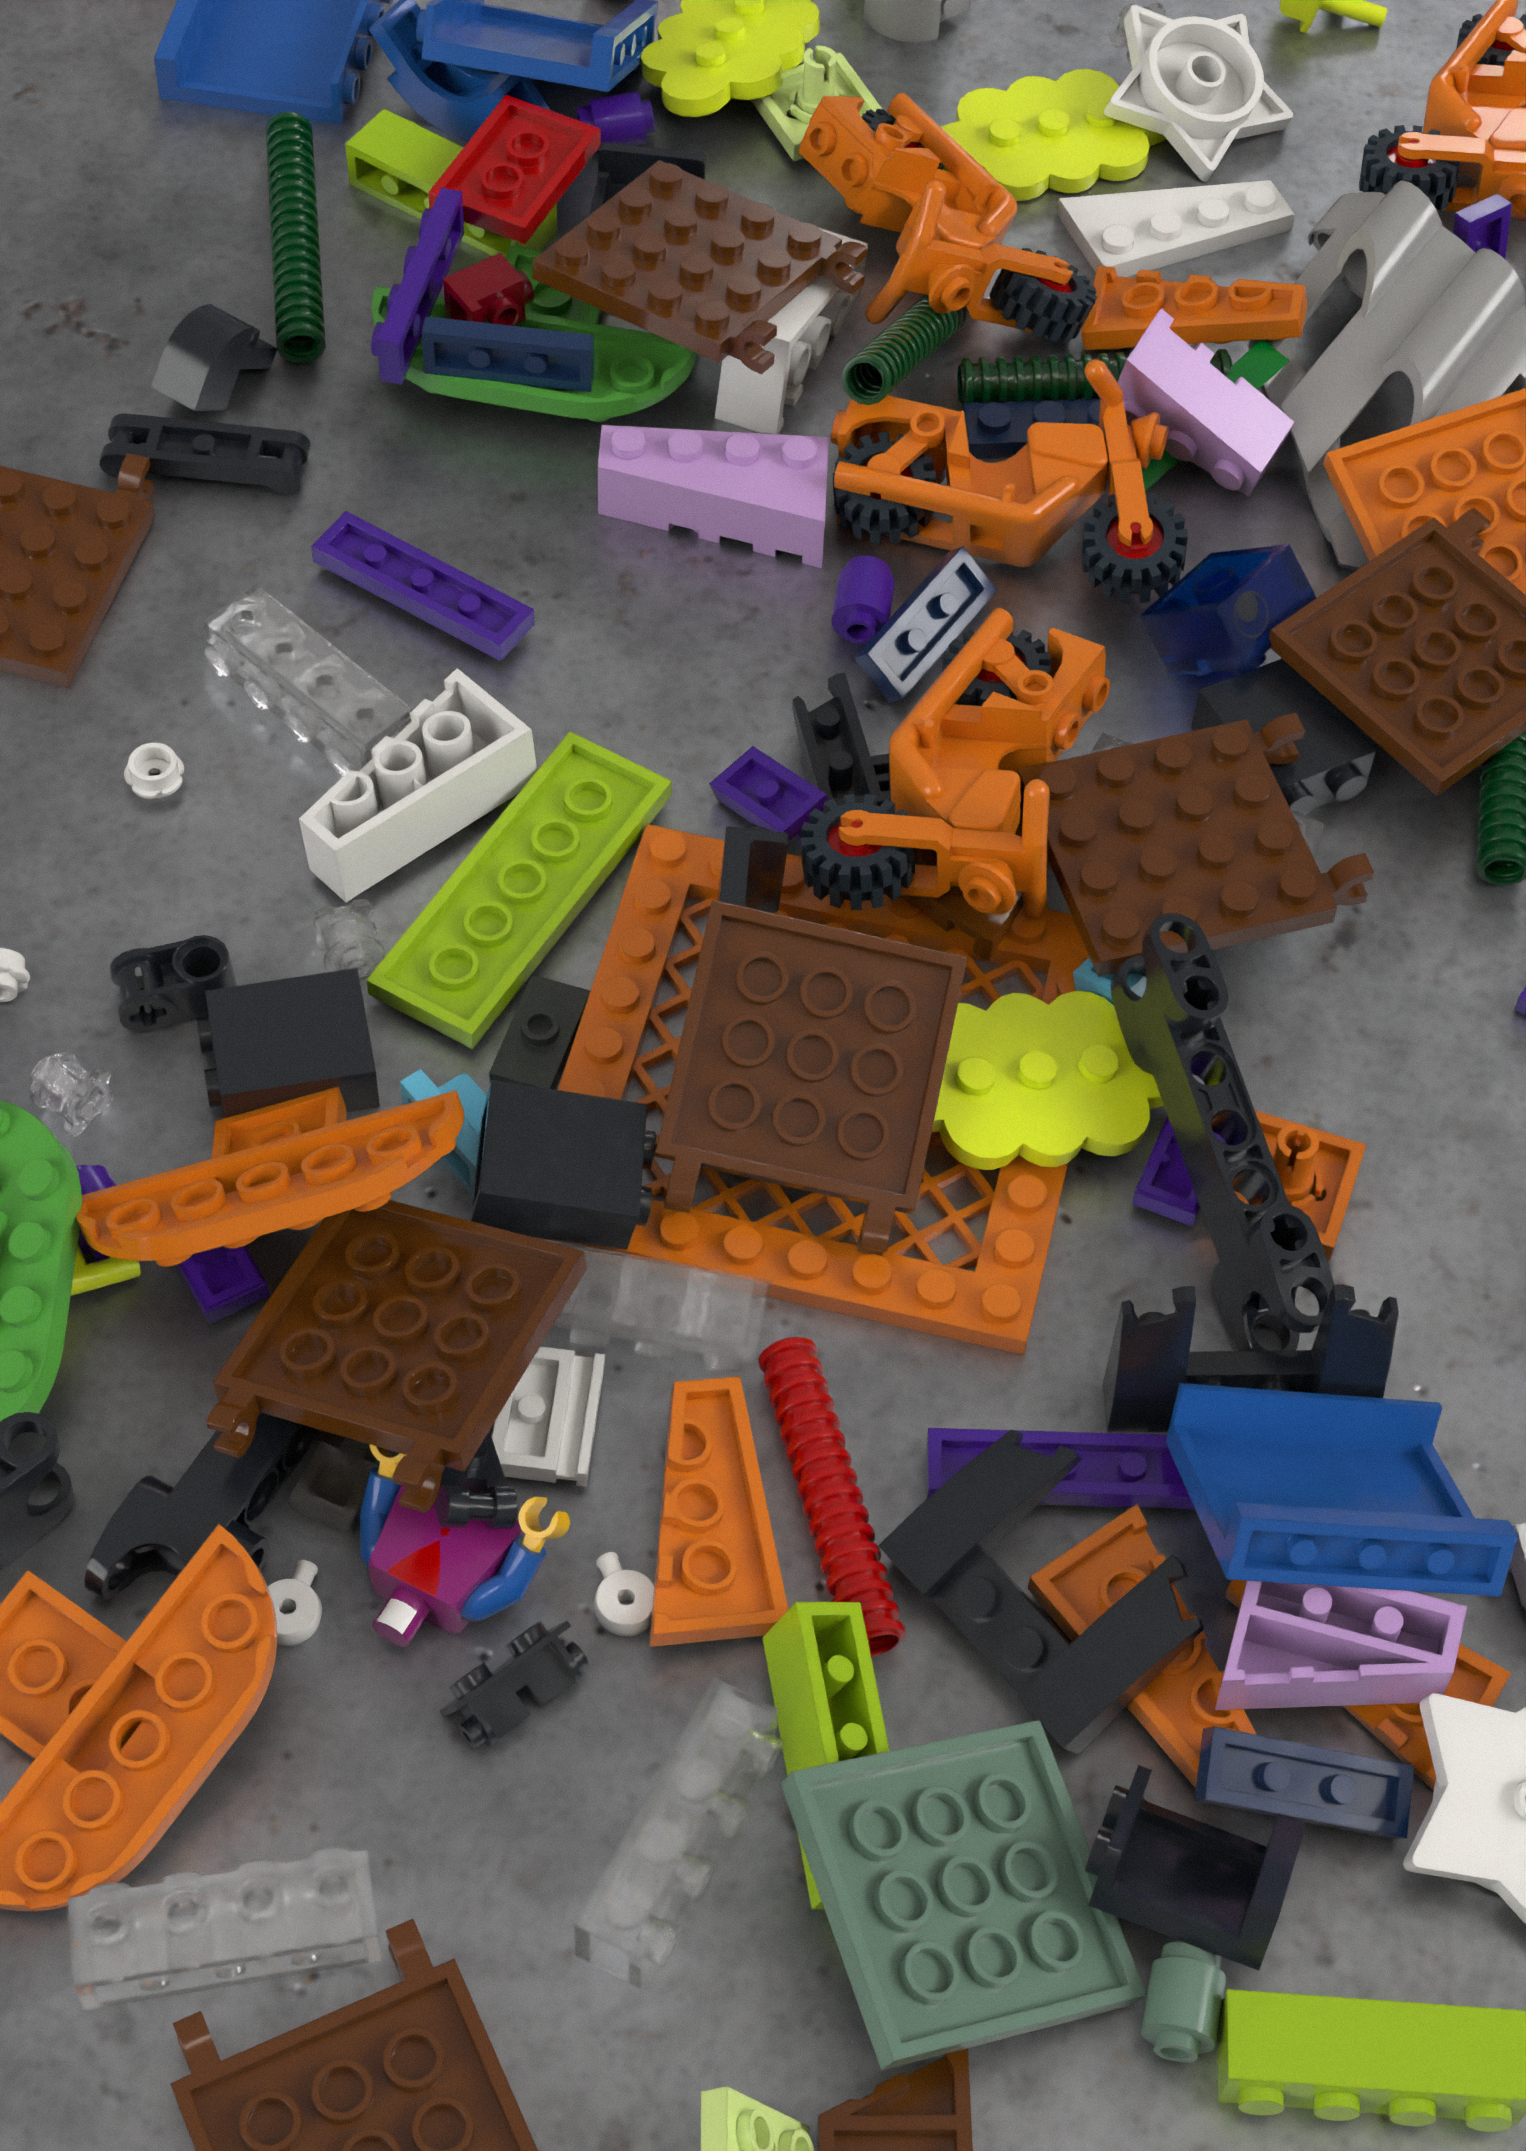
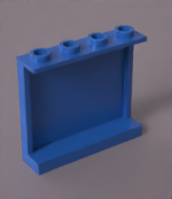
M177 0L154 56L159 98L268 115L294 112L303 115L309 121L342 125L349 104L355 105L357 103L360 90L361 70L367 71L370 67L373 35L369 28L384 15L385 3L392 4L393 0Z
M433 0L426 4V9L420 11L416 28L417 41L423 42L422 59L609 92L641 64L643 49L654 42L658 1L635 0L605 25L487 5L484 4L485 0Z
M1179 1383L1166 1444L1226 1579L1501 1597L1518 1535L1509 1520L1481 1519L1473 1516L1433 1446L1442 1411V1406L1439 1402Z

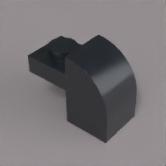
M206 304L190 312L173 331L163 350L151 387L194 411L226 410L240 369H271L277 348L259 339L260 331L254 326L245 323L212 304Z

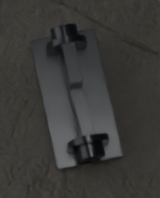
M568 1620L549 1630L545 1628L541 1621L537 1622L506 1645L513 1657L491 1672L485 1662H483L449 1687L456 1699L442 1708L440 1712L443 1717L458 1710L462 1712L466 1720L458 1728L472 1748L476 1749L483 1743L492 1746L500 1737L531 1715L516 1694L522 1687L527 1689L538 1707H541L582 1678L580 1670L588 1665L585 1654L576 1643L570 1642L564 1647L558 1638L559 1635L571 1627Z

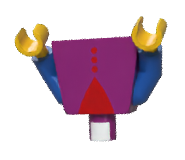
M370 1444L371 1452L380 1461V1465L370 1471L360 1511V1558L369 1569L372 1591L378 1597L386 1600V1603L372 1623L374 1630L390 1643L400 1647H407L424 1620L450 1634H457L470 1621H482L520 1602L547 1555V1551L543 1547L546 1540H556L568 1531L570 1526L568 1513L566 1511H557L552 1517L550 1525L546 1530H543L539 1524V1514L545 1507L547 1498L533 1497L522 1505L519 1511V1521L516 1520L512 1529H491L486 1521H468L464 1528H443L439 1524L434 1504L426 1513L399 1505V1499L406 1486L393 1483L392 1476L405 1454L399 1453L397 1456H394L387 1449Z

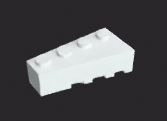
M820 229L824 232L841 238L842 244H844L845 242L852 241L860 243L867 247L869 245L868 243L859 240H855L824 229ZM866 258L857 266H849L853 270L864 274ZM819 276L767 322L777 326V336L765 346H761V348L775 354L774 364L762 375L752 371L741 360L730 355L723 359L715 419L762 434H778L784 424V418L782 417L784 404L795 406L803 392V385L800 383L807 369L816 370L823 358L829 335L835 336L859 296L862 287L852 295L836 287L831 280Z
M458 668L444 680L445 690L433 702L424 699L410 712L411 723L394 739L386 735L371 749L372 760L360 771L349 770L299 818L310 871L345 902H348L517 795L537 771L532 729Z

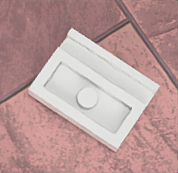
M540 1346L494 1423L492 1439L505 1477L556 1483V1479L576 1481V1486H587L604 1373L605 1354L595 1353L594 1358L575 1356L574 1350Z

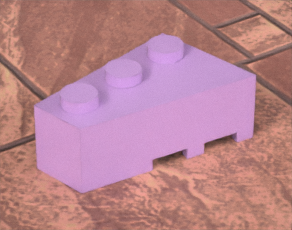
M1161 308L1126 359L1118 380V384L1123 391L1127 425H1130L1131 421L1152 412L1160 413L1159 425L1169 427L1165 449L1170 455L1182 461H1191L1211 473L1213 479L1222 487L1229 490H1238L1249 497L1281 449L1294 421L1243 377L1238 378L1235 383L1229 380L1209 363L1215 353L1202 342L1195 349L1188 345L1169 328L1174 318Z
M1247 1581L1215 1710L1420 1703L1432 1693L1444 1695L1454 1672L1468 1606L1412 1591Z

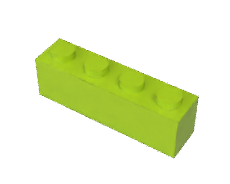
M382 109L345 143L349 185L421 220L424 210L429 208L428 192L464 147L417 125L411 120ZM557 203L526 244L464 222V236L461 241L490 256L501 253L505 258L510 246L541 251L558 234Z
M795 1602L762 1637L787 1776L796 1770L890 1751L860 1602ZM799 1838L812 1910L824 1909Z
M1227 1989L1222 2001L1217 2034L1218 2102L1238 2104L1240 2111L1251 2115H1274L1281 2113L1284 2107L1314 2109L1315 2116L1331 2121L1352 2120L1359 2117L1361 2112L1389 2114L1390 2120L1393 2123L1404 2126H1425L1434 2123L1436 2118L1466 2120V2126L1477 2131H1503L1511 2128L1512 2123L1519 2124L1526 2113V2010Z

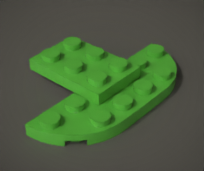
M510 246L506 256L507 261L516 271L521 270L527 275L534 290V301L525 305L526 321L515 326L594 335V380L591 392L425 374L422 338L405 376L406 379L421 386L422 389L429 393H438L460 399L563 417L602 422L611 417L623 416L643 410L672 394L690 375L698 359V353L654 333L598 324L603 310L532 279L533 259L543 251ZM375 286L372 297L373 328H375L377 322H385L388 315L387 305L391 288ZM438 297L430 317L445 318L444 297Z
M0 1101V1421L15 1413L32 1412L39 1414L55 1382L64 1347L80 1230L76 1215L82 1207L79 1174L69 1150L60 1143L55 1134L42 1121L25 1109L4 1101Z

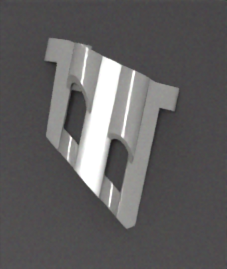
M1406 181L1397 182L1387 194L1381 192H1358L1340 196L1310 231L1308 244L1311 246L1313 243L1319 252L1294 283L1305 285L1308 305L1304 324L1340 281L1352 293L1363 299L1359 311L1307 373L1305 372L1297 353L1294 338H1286L1280 341L1264 340L1290 360L1263 385L1265 396L1294 421L1290 434L1303 463L1307 492L1317 522L1328 542L1332 543L1338 565L1352 570H1358L1369 560L1323 462L1327 452L1341 448L1340 437L1393 372L1402 371L1405 373L1413 386L1414 408L1410 425L1526 388V306L1524 305L1526 298L1520 278L1501 255L1485 248L1474 252L1459 237L1445 228L1430 199L1418 187ZM1250 340L1247 344L1248 350L1260 340Z

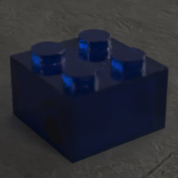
M1290 544L1210 553L1138 617L1169 675L1195 673L1197 677H1204L1214 672L1233 670L1236 674H1242L1256 669L1267 659L1265 653L1273 647L1269 639L1270 630L1317 597Z

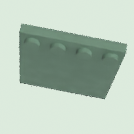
M1040 1720L792 1771L780 1783L881 2071L1134 2005L1147 1995L1117 1917L1088 1906L1098 1876L1085 1872L1091 1850Z

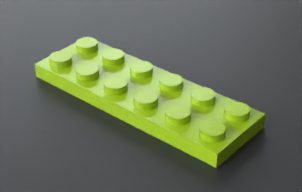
M569 731L366 979L368 995L473 1049L644 832L646 824L651 823L672 796V781Z

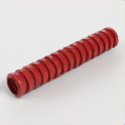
M804 1337L781 1339L762 1351L758 1357V1364L762 1372L765 1373L764 1384L770 1391V1404L776 1409L775 1420L781 1427V1440L787 1446V1460L793 1464L791 1473L793 1479L798 1483V1496L804 1501L803 1513L810 1520L808 1525L809 1533L816 1539L814 1549L816 1554L822 1558L820 1560V1569L822 1574L828 1577L826 1579V1589L833 1596L832 1602H860L871 1657L880 1655L896 1647L905 1637V1627L897 1620L900 1611L898 1605L891 1601L893 1589L885 1581L887 1579V1570L879 1562L881 1560L880 1548L876 1543H873L875 1541V1532L873 1527L868 1524L869 1513L867 1508L862 1505L863 1494L860 1488L856 1486L857 1475L852 1467H850L852 1461L850 1453L844 1449L846 1445L845 1436L839 1430V1417L833 1412V1398L827 1394L829 1386L827 1380L822 1376L823 1366L817 1358L816 1344L811 1339Z

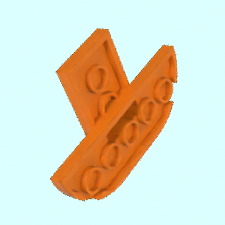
M338 1086L217 1120L214 1126L211 1159L82 1195V1207L77 1213L76 1219L86 1242L101 1254L123 1260H156L159 1266L168 1267L186 1261L195 1253L221 1246L226 1248L245 1246L254 1241L258 1236L286 1228L292 1230L306 1229L316 1225L325 1217L348 1210L371 1211L386 1204L391 1198V1192L415 1179L455 1148V1140L464 1122V1110L457 1090L346 1121L347 1108Z
M218 1524L128 1641L29 1570L26 1571L0 1604V1734L35 1759L0 1803V1909L44 1911L74 1905L96 1896L126 1877L156 1846L256 1713L267 1691L276 1659L277 1620L274 1603L268 1585L253 1559L237 1539L221 1525Z

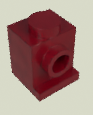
M501 253L443 278L446 319L515 326L526 321L525 305L534 301V290L527 275L521 270L516 271Z

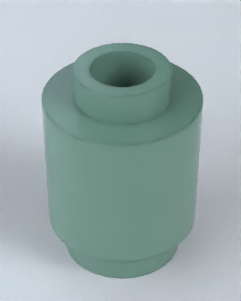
M1170 1942L1163 1946L1161 1958L1153 1961L1141 2035L1145 2040L1154 2045L1153 2051L1158 2056L1171 2061L1188 2063L1198 2060L1199 2054L1208 2053L1215 2049L1226 1983V1975L1220 1970L1221 1956L1185 1942Z

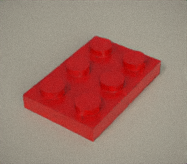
M505 95L428 192L429 209L433 208L441 188L462 191L464 222L526 244L601 144V128Z

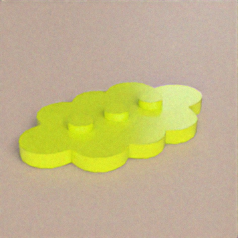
M682 0L680 4L681 13L664 19L657 29L658 41L649 44L643 49L641 54L642 73L644 79L649 83L661 87L664 107L672 113L684 117H700L719 111L730 99L753 100L766 97L781 87L784 71L795 68L803 61L805 43L810 42L816 37L820 30L819 9L810 0Z
M1075 69L1064 73L1057 81L1040 76H1026L1016 80L1007 91L996 88L973 90L960 99L957 106L956 122L941 126L945 132L1005 187L1016 201L1036 198L1048 188L1067 194L1080 193L1088 190L1095 184L1098 178L1110 181H1125L1136 177L1146 167L1150 146L1163 142L1166 139L1162 134L1106 116L1103 111L1119 88V85L1107 74L1092 69Z
M1072 991L1060 995L1048 1005L1029 994L1011 993L998 998L987 1011L971 1004L958 1003L932 1132L940 1131L941 1138L948 1152L960 1163L974 1169H997L1008 1165L1018 1155L1041 1167H1058L1070 1162L1079 1153L1081 1148L1100 1156H1118L1130 1152L1142 1140L1150 1121V1109L1164 1106L1154 1076L1143 1071L1133 1061L1122 1034L1115 1007L1106 998L1092 992Z

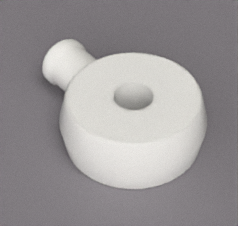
M605 1553L596 1560V1565L604 1579L599 1584L594 1595L593 1606L595 1614L601 1625L615 1635L625 1637L638 1635L651 1626L654 1584L646 1575L638 1571L623 1570L617 1553ZM624 1601L632 1602L630 1605H623L621 1603Z
M298 1560L291 1579L278 1580L268 1586L276 1614L278 1645L293 1646L303 1643L316 1632L322 1616V1605L318 1595L310 1587L314 1576L318 1572V1567L310 1561ZM288 1610L294 1611L291 1614H283L285 1611Z

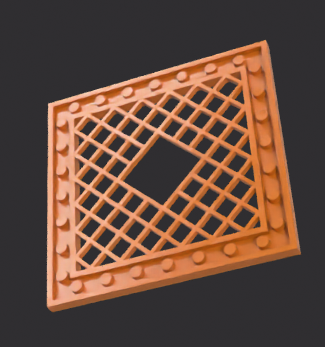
M646 824L558 1090L625 1101L634 1075L647 1096L635 1102L647 1104V1111L656 1107L662 1117H664L670 1085L659 1090L645 1069L671 1056L676 1062L681 1036L675 1039L661 1019L687 1007L689 1004L692 989L689 988L677 969L699 959L703 936L692 921L708 914L712 900H717L724 840ZM787 854L779 910L774 914L968 957L965 972L972 981L962 985L959 1002L981 991L988 1002L992 1004L1001 997L993 985L1015 974L1019 975L1033 993L1031 996L1042 1000L1048 1005L1062 994L1078 991L1075 989L1073 972L1089 958V955L1071 914L1047 909L1043 916L1033 918L1028 916L1024 911V907H1022L992 958L988 961L980 958L973 952L975 939L955 925V928L946 932L930 919L929 914L925 910L913 906L901 896L892 901L885 894L883 895L884 906L874 909L870 900L862 901V910H851V901L844 900L841 908L831 906L830 894L823 900H820L814 895L813 886L807 887L804 881L802 857ZM689 898L701 900V902L687 908ZM681 927L694 946L671 957ZM973 959L1002 966L983 974ZM1033 972L1047 975L1045 987ZM666 976L679 995L656 1005L664 977ZM650 1025L663 1045L639 1056ZM940 1131L931 1133L928 1150L940 1143L945 1146ZM660 1133L656 1135L655 1151L657 1148ZM1018 1155L1008 1165L1000 1167L995 1191L979 1169H974L960 1163L954 1156L952 1157L958 1165L933 1178L924 1168L917 1201L929 1196L945 1218L918 1231L904 1212L895 1211L893 1220L906 1238L887 1247V1251L883 1252V1256L856 1251L857 1245L840 1242V1240L852 1235L858 1243L865 1215L864 1212L854 1217L841 1198L812 1192L791 1203L778 1184L752 1178L728 1189L716 1170L700 1167L699 1174H703L717 1195L691 1207L689 1214L663 1208L664 1202L652 1199L647 1225H636L627 1250L531 1235L526 1236L583 1250L585 1256L1024 1355L1069 1162L1058 1167H1041ZM653 1157L652 1166L647 1171L654 1181L645 1186L652 1188V1197L663 1193L666 1197L671 1173L665 1175ZM967 1176L983 1198L956 1211L940 1189ZM765 1187L779 1207V1210L755 1222H751L737 1200ZM827 1201L842 1221V1224L819 1236H815L800 1214ZM726 1207L732 1217L713 1212ZM990 1210L981 1245L966 1225V1222ZM786 1221H789V1223L795 1231L778 1228L776 1226ZM953 1229L970 1252L943 1265L927 1242ZM915 1249L922 1260L903 1255ZM977 1264L975 1272L966 1270Z

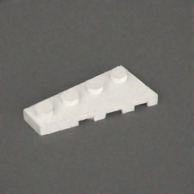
M1271 180L1059 198L1057 216L1095 273L1098 266L1115 267L1117 276L1122 277L1135 275L1139 270L1157 269L1292 230L1295 216Z

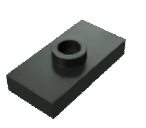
M531 974L489 1072L490 1083L491 1080L555 1090L568 1060L591 990Z

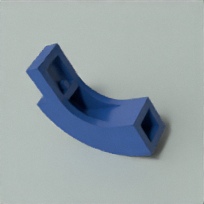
M399 0L369 28V31L396 69L387 78L396 92L415 112L434 127L467 143L505 95L550 110L530 78L504 73L488 74L471 67L422 59L423 42H418L416 37L417 21L421 9L415 0Z

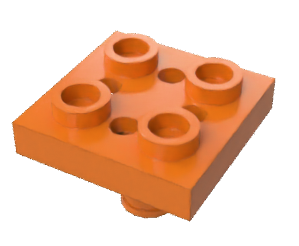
M1255 1110L1289 1205L1301 1209L1310 1217L1316 1227L1327 1260L1330 1261L1367 1144ZM1235 1192L1241 1201L1249 1204L1244 1196ZM1316 1197H1324L1321 1201H1315Z

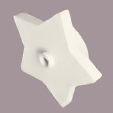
M1137 5L1130 7L1124 18V26L1132 71L1105 107L1103 112L1106 116L1164 135L1203 182L1209 180L1234 139L1286 128L1293 118V112L1264 82L1261 63L1254 49L1249 44L1245 15L1237 14L1218 20L1196 16L1173 20Z
M1432 1693L1420 1702V1711L1436 1774L1433 1802L1409 1848L1403 1866L1405 1870L1410 1872L1477 1883L1486 1889L1498 1893L1526 1924V1707L1514 1713Z

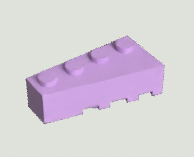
M602 425L598 458V514L666 531L677 525L693 529L698 533V539L720 543L723 536L753 544V552L775 557L777 551L780 550L803 556L802 564L822 568L829 437Z

